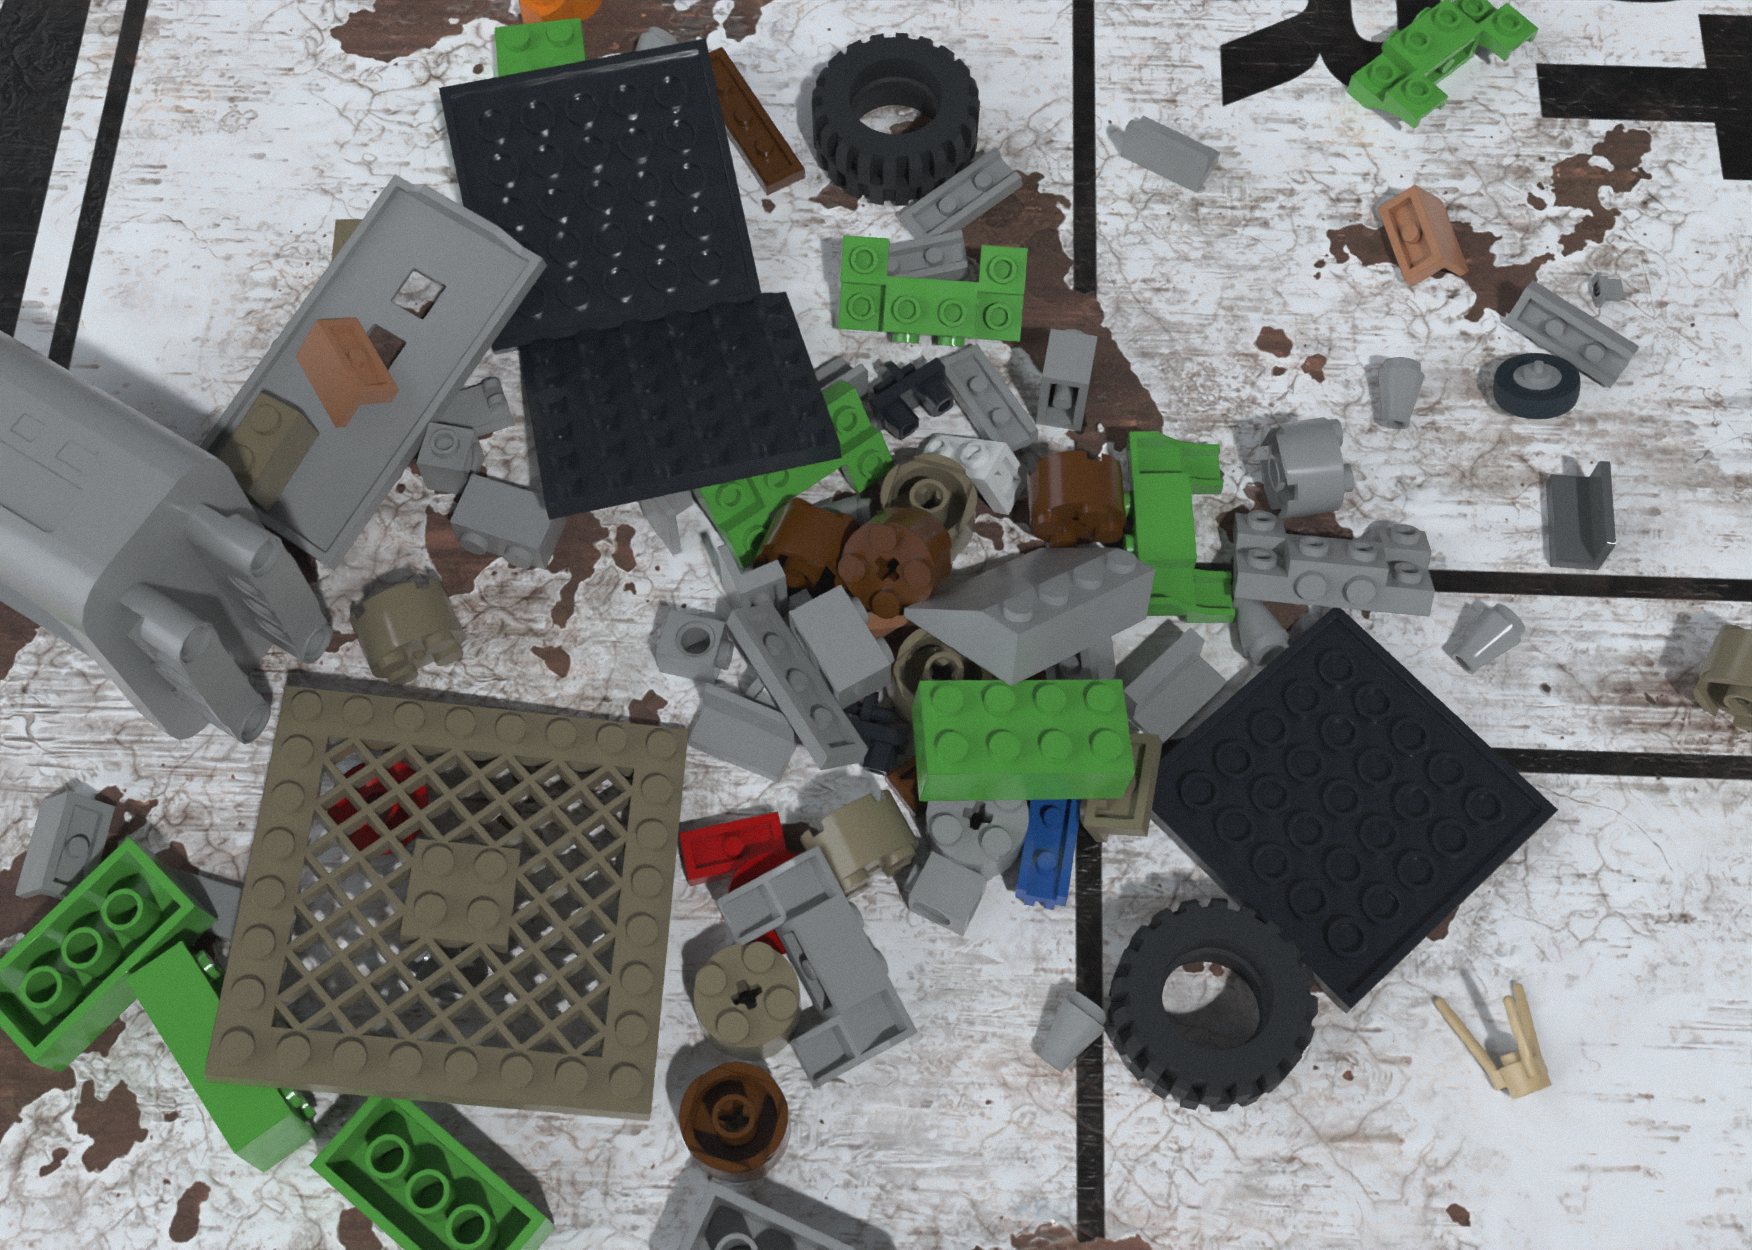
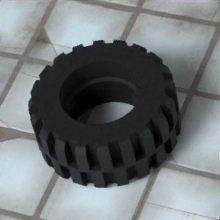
M882 33L872 35L868 42L862 43L861 40H858L848 45L845 54L839 51L828 61V68L825 67L821 70L816 79V88L812 93L813 142L821 167L828 171V177L837 186L842 187L845 184L847 185V193L859 199L863 195L870 197V202L874 204L884 205V201H895L896 206L909 205V200L922 199L970 165V160L974 158L977 149L980 110L979 90L976 80L970 76V70L961 59L954 61L955 53L943 45L939 48L933 46V40L923 36H919L917 40L908 38V33H896L895 37L884 38ZM890 105H900L914 108L924 113L932 121L914 132L887 134L871 129L862 123L860 119L874 109Z
M1211 898L1207 907H1200L1197 899L1182 901L1175 912L1166 907L1153 915L1148 926L1141 925L1134 933L1128 947L1123 951L1111 981L1108 995L1111 997L1108 1019L1109 1026L1114 1027L1116 1030L1113 1042L1119 1055L1127 1054L1131 1060L1128 1069L1138 1081L1145 1076L1155 1085L1151 1091L1152 1093L1164 1100L1168 1094L1181 1099L1180 1107L1196 1110L1199 1104L1209 1105L1211 1112L1227 1111L1232 1104L1238 1103L1241 1107H1245L1255 1103L1261 1095L1266 1092L1270 1094L1282 1083L1300 1061L1304 1050L1308 1047L1313 1037L1315 1028L1311 1024L1318 1014V997L1310 993V989L1316 983L1312 968L1310 966L1301 967L1299 959L1304 954V951L1295 939L1286 943L1279 936L1284 928L1280 923L1271 917L1268 923L1265 924L1254 917L1258 910L1257 908L1243 903L1239 911L1228 909V899ZM1194 962H1210L1224 966L1239 975L1252 990L1258 1004L1260 1018L1252 1037L1236 1048L1211 1049L1198 1045L1183 1036L1168 1018L1162 1001L1165 982L1176 968Z

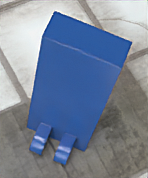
M1082 799L1030 801L1029 823L1023 845L1015 898L1024 899V905L1034 906L1035 901L1043 902L1044 908L1054 910L1055 905L1066 906Z

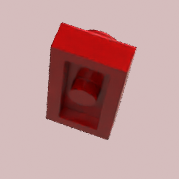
M778 811L679 833L690 886L731 878L746 861L758 854L769 851L787 852Z

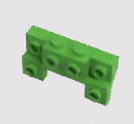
M1443 0L1432 9L1429 7L1423 9L1413 22L1402 31L1396 29L1389 34L1381 46L1383 53L1352 75L1347 93L1364 108L1385 110L1399 117L1415 129L1426 115L1436 108L1441 110L1445 107L1448 95L1437 87L1436 84L1473 58L1478 45L1490 50L1505 62L1509 59L1511 52L1524 42H1532L1539 28L1509 3L1496 9L1487 0H1455L1453 2Z
M843 235L838 329L893 333L892 342L919 344L920 335L938 336L937 345L965 347V338L1020 342L1028 248L982 245L979 282L888 276L889 238Z
M841 379L822 392L840 442L842 458L693 489L699 504L718 529L735 562L743 569L753 564L754 558L772 523L769 514L787 503L788 499L796 497L840 467L850 488L858 493L886 476L895 467L880 430L871 426L856 388Z
M1159 431L1129 432L1126 444L1129 490L1124 492L1126 520H1129L1130 534H1124L1123 550L1131 552L1137 559L1155 569L1147 616H1184V623H1233L1235 608L1232 606L1230 585L1232 572L1194 569L1197 553L1192 495L1221 494L1223 480H1221L1219 466L1220 444H1197L1179 441Z

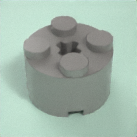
M1325 417L1264 427L1260 438V447L1269 445V459L1260 460L1261 475L1271 510L1281 509L1277 516L1279 520L1338 511L1342 506L1344 493L1353 491V471L1349 463L1343 464L1340 449L1343 444V430L1337 418L1328 420Z
M1026 800L928 801L925 826L927 847L930 853L933 851L987 877V881L992 880L993 877L1013 867L1022 854L1029 823ZM973 821L982 822L979 830L970 828V824Z

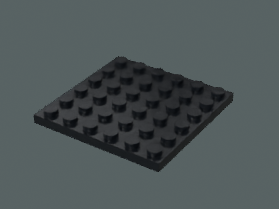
M706 38L439 88L463 207L499 226L524 248L542 257L547 265L493 342L495 355L518 351L520 347L529 346L530 343L541 338L559 340L574 337L576 333L585 329L604 331L619 328L621 324L629 320H642L644 322L660 320L673 311L682 310L695 313L709 310L713 304L722 301L734 304L750 302L757 295L762 294Z
M787 292L762 293L757 295L753 301L740 304L722 301L713 304L709 310L695 313L682 310L673 311L667 314L664 319L649 322L629 320L621 324L619 328L604 331L585 329L576 333L574 337L559 340L541 338L533 341L529 346L520 347L544 501L549 520L842 458L840 442Z
M1333 607L1159 761L1151 818L1239 907L1245 903L1257 908L1258 910L1254 917L1265 924L1268 923L1271 917L1280 923L1284 928L1279 936L1286 943L1295 939L1304 951V954L1299 959L1301 967L1310 966L1312 968L1316 984L1347 1014L1533 836L1558 809L1344 610Z

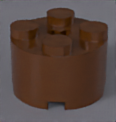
M1073 450L1055 453L1035 463L1036 471L1032 474L1028 470L1026 474L1029 521L1032 534L1043 541L1049 542L1050 548H1078V545L1094 542L1114 543L1121 540L1124 536L1123 527L1126 524L1122 468L1114 457L1101 453L1102 461L1088 459L1087 451Z
M790 498L786 505L777 511L754 558L753 569L778 560L786 576L788 601L790 596L805 588L813 599L839 585H842L844 590L847 591L848 587L839 575L838 564L842 559L846 542L859 529V523L848 514H832L812 506L801 498Z
M898 506L888 507L877 513L850 536L844 547L842 559L838 564L839 575L845 581L852 595L858 597L863 606L875 612L880 618L892 619L896 616L904 615V608L920 601H926L947 581L953 562L951 563L950 548H952L951 539L944 525L930 512L917 507L912 509Z
M727 1062L718 1065V1067L705 1074H701L689 1085L680 1105L679 1124L690 1156L698 1167L713 1178L732 1183L763 1178L776 1166L787 1149L791 1123L785 1096L770 1074L758 1066L745 1062ZM737 1113H743L747 1126L738 1127L735 1133L729 1132L724 1120H734Z

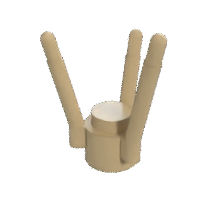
M1515 983L1513 985L1516 1005L1512 996L1506 995L1503 998L1518 1050L1499 1057L1503 1064L1501 1069L1496 1066L1442 997H1437L1434 1001L1436 1007L1489 1074L1496 1091L1507 1087L1512 1100L1552 1085L1548 1076L1549 1070L1541 1055L1522 984Z

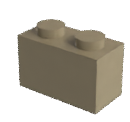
M261 392L220 453L218 459L229 466L250 504L269 513L319 433L301 412Z

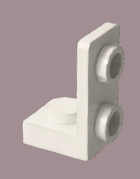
M934 434L921 453L939 454L957 461L966 470L965 474L974 483L994 513L1009 515L1027 484V473L1005 442Z

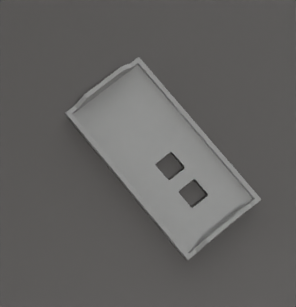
M395 174L199 447L218 458L261 392L301 412L319 433L318 437L269 513L252 504L251 506L265 528L335 571L422 446L429 422L438 423L547 266L542 257L524 248L499 226L425 184H412ZM414 270L421 272L446 287L424 319H420L392 302ZM357 317L368 337L375 327H379L406 343L388 369L399 391L392 402L360 405L346 427L336 428L297 360V353L317 320Z

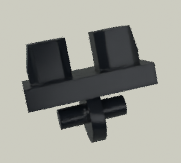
M938 357L917 370L912 363L905 365L901 369L892 361H887L880 365L879 369L883 380L873 386L876 396L870 399V406L873 411L870 423L880 431L886 428L897 439L903 440L914 433L919 427V418L912 411L923 404L933 417H939L953 407L954 395L945 382V365Z
M876 691L866 696L864 702L857 701L844 708L843 711L860 716L859 719L848 717L865 745H868V751L862 765L863 770L885 776L891 772L898 754L905 755L908 740L906 739L907 732L873 723V720L891 725L894 710L877 706L879 692Z

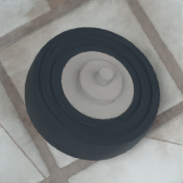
M1544 353L1517 355L1505 360L1497 368L1493 383L1494 399L1503 410L1521 418L1549 419L1558 417L1570 411L1577 403L1581 384L1580 374L1572 363L1555 355Z

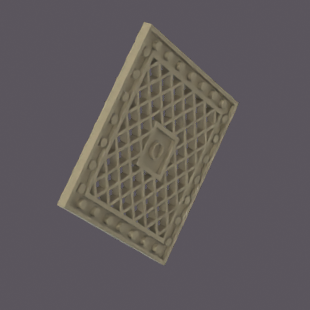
M286 685L204 1072L206 1082L650 1121L689 729ZM330 745H337L331 750H329ZM369 749L388 752L376 759ZM355 752L366 766L346 779L335 764ZM420 754L440 757L428 764ZM406 757L418 772L398 784L388 773L387 769ZM472 760L491 763L479 770ZM457 763L469 778L450 790L438 775ZM522 765L542 768L530 775ZM505 769H508L520 783L501 795L489 780ZM573 771L590 772L592 774L581 781ZM325 772L336 786L320 796ZM558 774L571 789L553 801L540 785ZM624 776L633 777L632 785ZM377 778L388 792L368 805L356 790ZM608 779L621 794L604 806L591 790ZM428 783L439 795V798L420 810L408 795ZM479 788L491 803L472 815L460 800ZM530 794L542 809L524 821L512 805ZM347 798L358 812L337 825L326 810ZM581 799L593 815L575 826L563 810ZM399 803L410 818L390 831L378 816ZM630 804L626 831L614 818V815ZM450 808L462 824L442 836L430 821ZM501 813L514 829L495 842L482 826ZM316 818L327 833L311 843ZM552 819L565 835L547 847L534 831ZM368 823L380 839L360 852L348 836ZM603 824L616 840L598 852L585 836ZM418 829H421L429 840L416 838L412 857L400 842ZM472 834L481 845L459 842ZM523 839L536 855L519 867L521 849L511 847ZM338 844L350 859L328 873L317 860V857ZM572 845H575L588 861L569 873L556 857ZM390 849L403 865L384 878H381L370 865V862ZM625 850L621 878L608 862ZM307 865L318 878V881L301 892ZM546 865L559 882L540 894L527 878ZM360 870L372 886L351 900L338 884ZM597 870L611 887L593 900L579 883ZM409 878L404 905L392 889ZM517 886L530 903L513 914ZM569 891L583 908L563 921L550 904ZM329 892L341 908L319 922L307 906ZM620 896L617 925H615L602 909ZM382 897L395 913L373 927L361 911ZM540 913L553 930L534 943L520 926ZM298 914L310 929L292 941L296 915ZM351 918L364 935L342 950L329 933ZM592 918L606 935L587 948L573 931ZM401 926L400 942L411 945L396 955L383 938ZM511 935L524 951L504 965L494 952L507 953L509 936ZM563 939L577 957L557 970L543 953ZM317 941H320L332 957L309 972L297 955ZM614 945L610 975L596 958ZM374 946L386 963L367 977H364L352 960ZM440 947L465 950L450 960ZM427 951L441 968L419 983L406 965ZM480 956L494 973L474 988L460 970ZM533 961L547 979L527 993L513 975ZM288 963L300 980L282 992ZM586 966L601 984L581 998L566 980ZM342 968L355 985L332 1000L319 983ZM396 973L409 988V991L390 1005H387L374 988ZM450 978L464 996L445 1010H442L428 993ZM503 983L518 1001L497 1016L483 998ZM554 989H557L571 1007L551 1021L538 1006L537 1002ZM308 991H311L323 1008L300 1024L287 1006ZM609 994L606 1024L604 1025L590 1007ZM365 996L378 1013L356 1029L342 1011ZM419 1001L433 1019L411 1034L397 1016ZM473 1006L487 1024L466 1039L452 1021ZM527 1011L541 1030L520 1044L506 1026ZM277 1014L289 1028L275 1027ZM580 1016L595 1035L575 1049L560 1030ZM333 1019L344 1033L316 1030ZM388 1024L399 1038L371 1035ZM442 1029L453 1043L426 1040ZM497 1034L507 1048L480 1045ZM550 1039L561 1053L534 1050ZM603 1044L602 1057L588 1056Z

